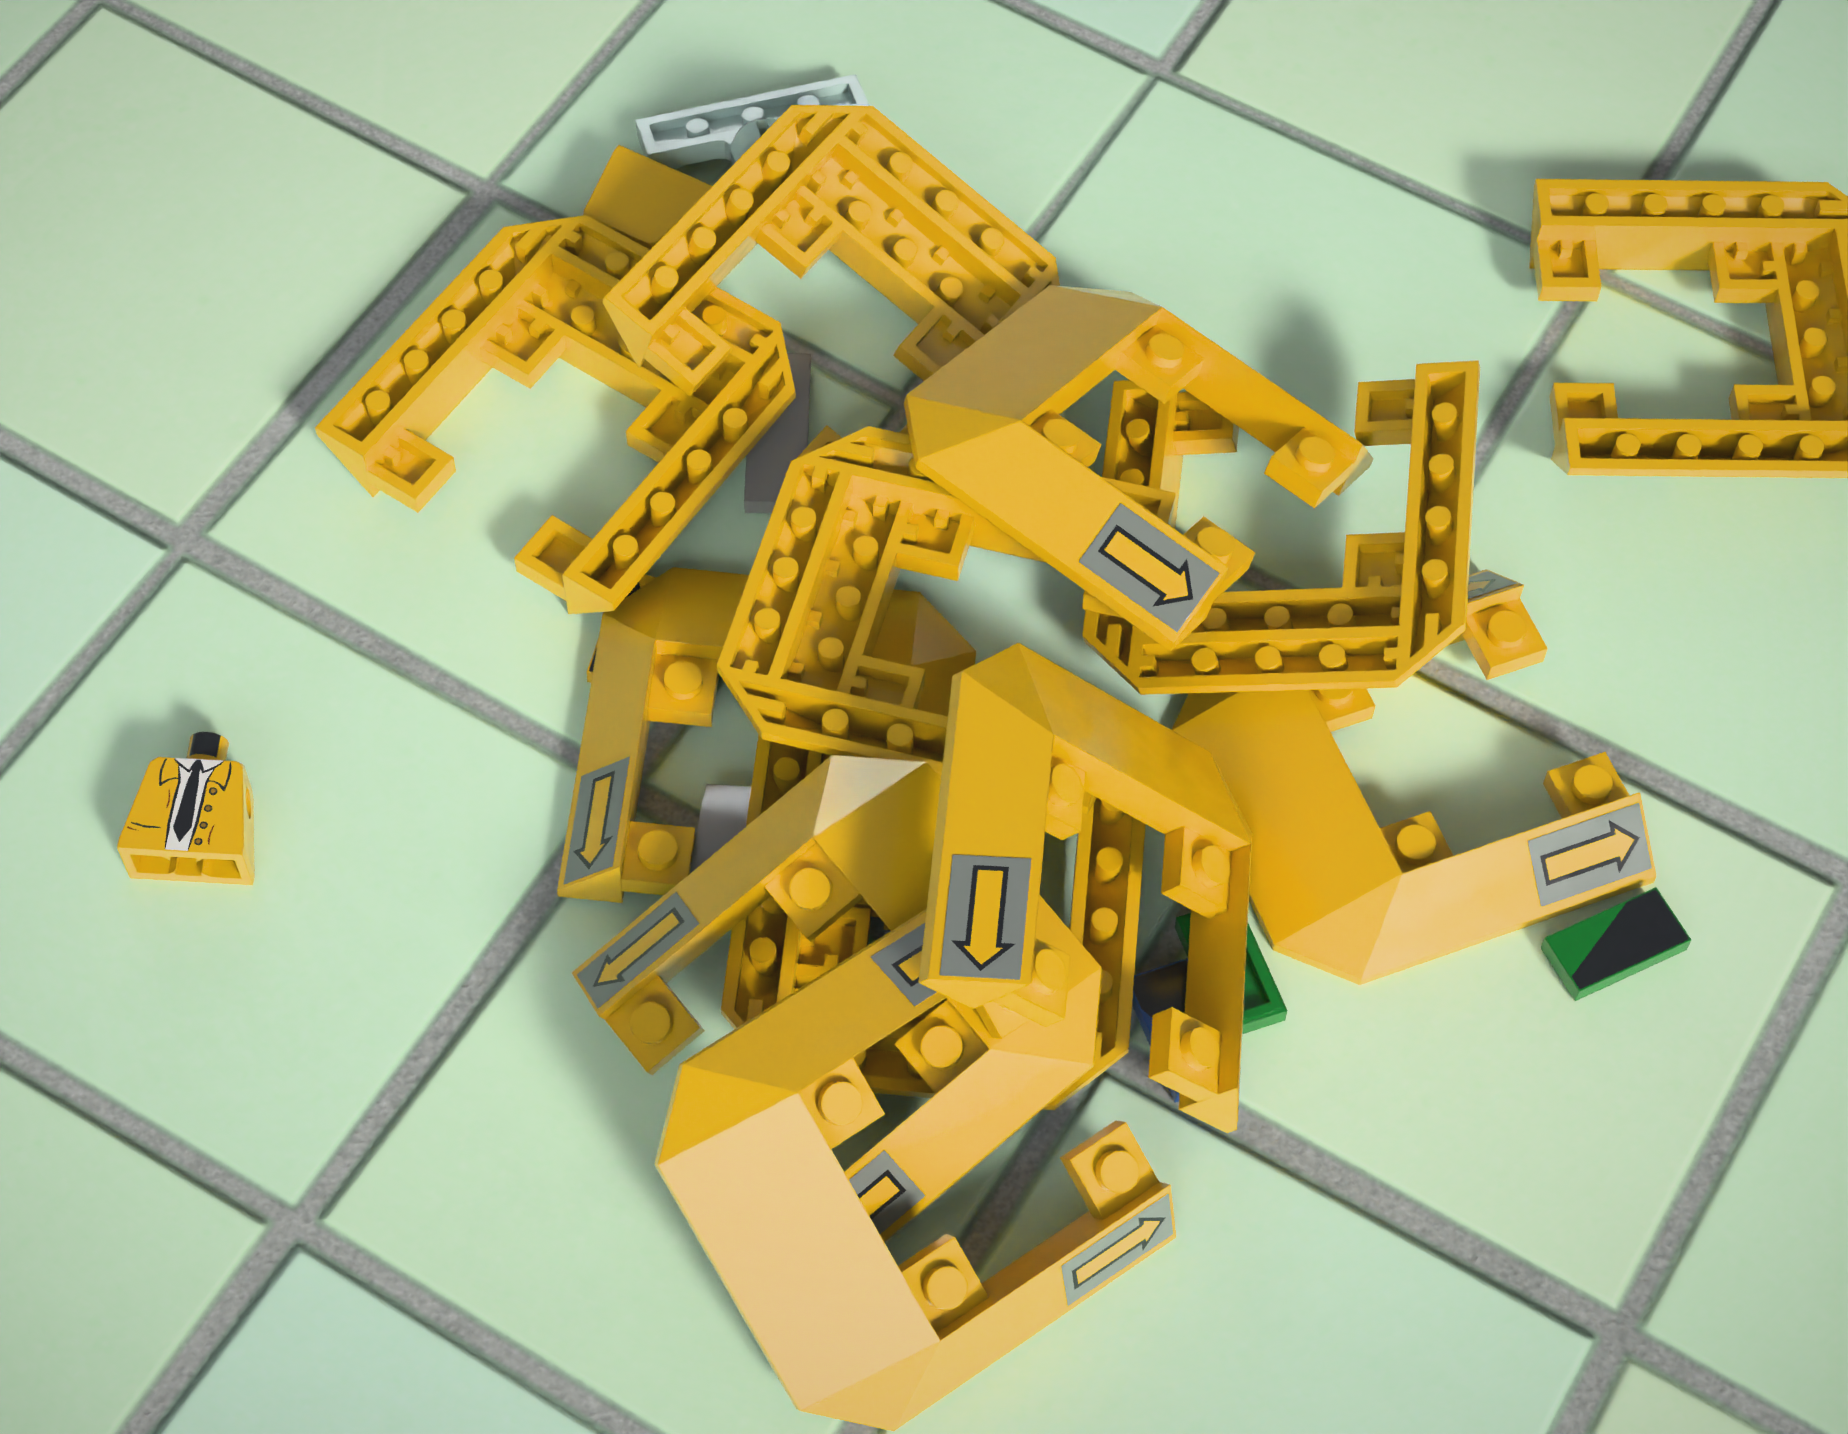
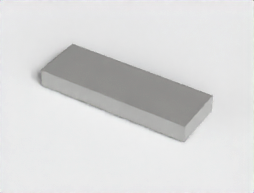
M787 353L796 398L746 455L745 513H772L790 461L796 459L808 446L811 354Z

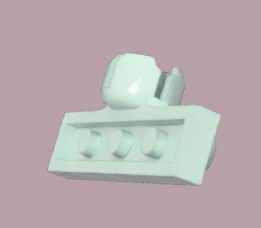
M853 74L635 120L637 137L644 156L673 169H678L685 165L713 159H728L734 164L791 105H870L857 75Z

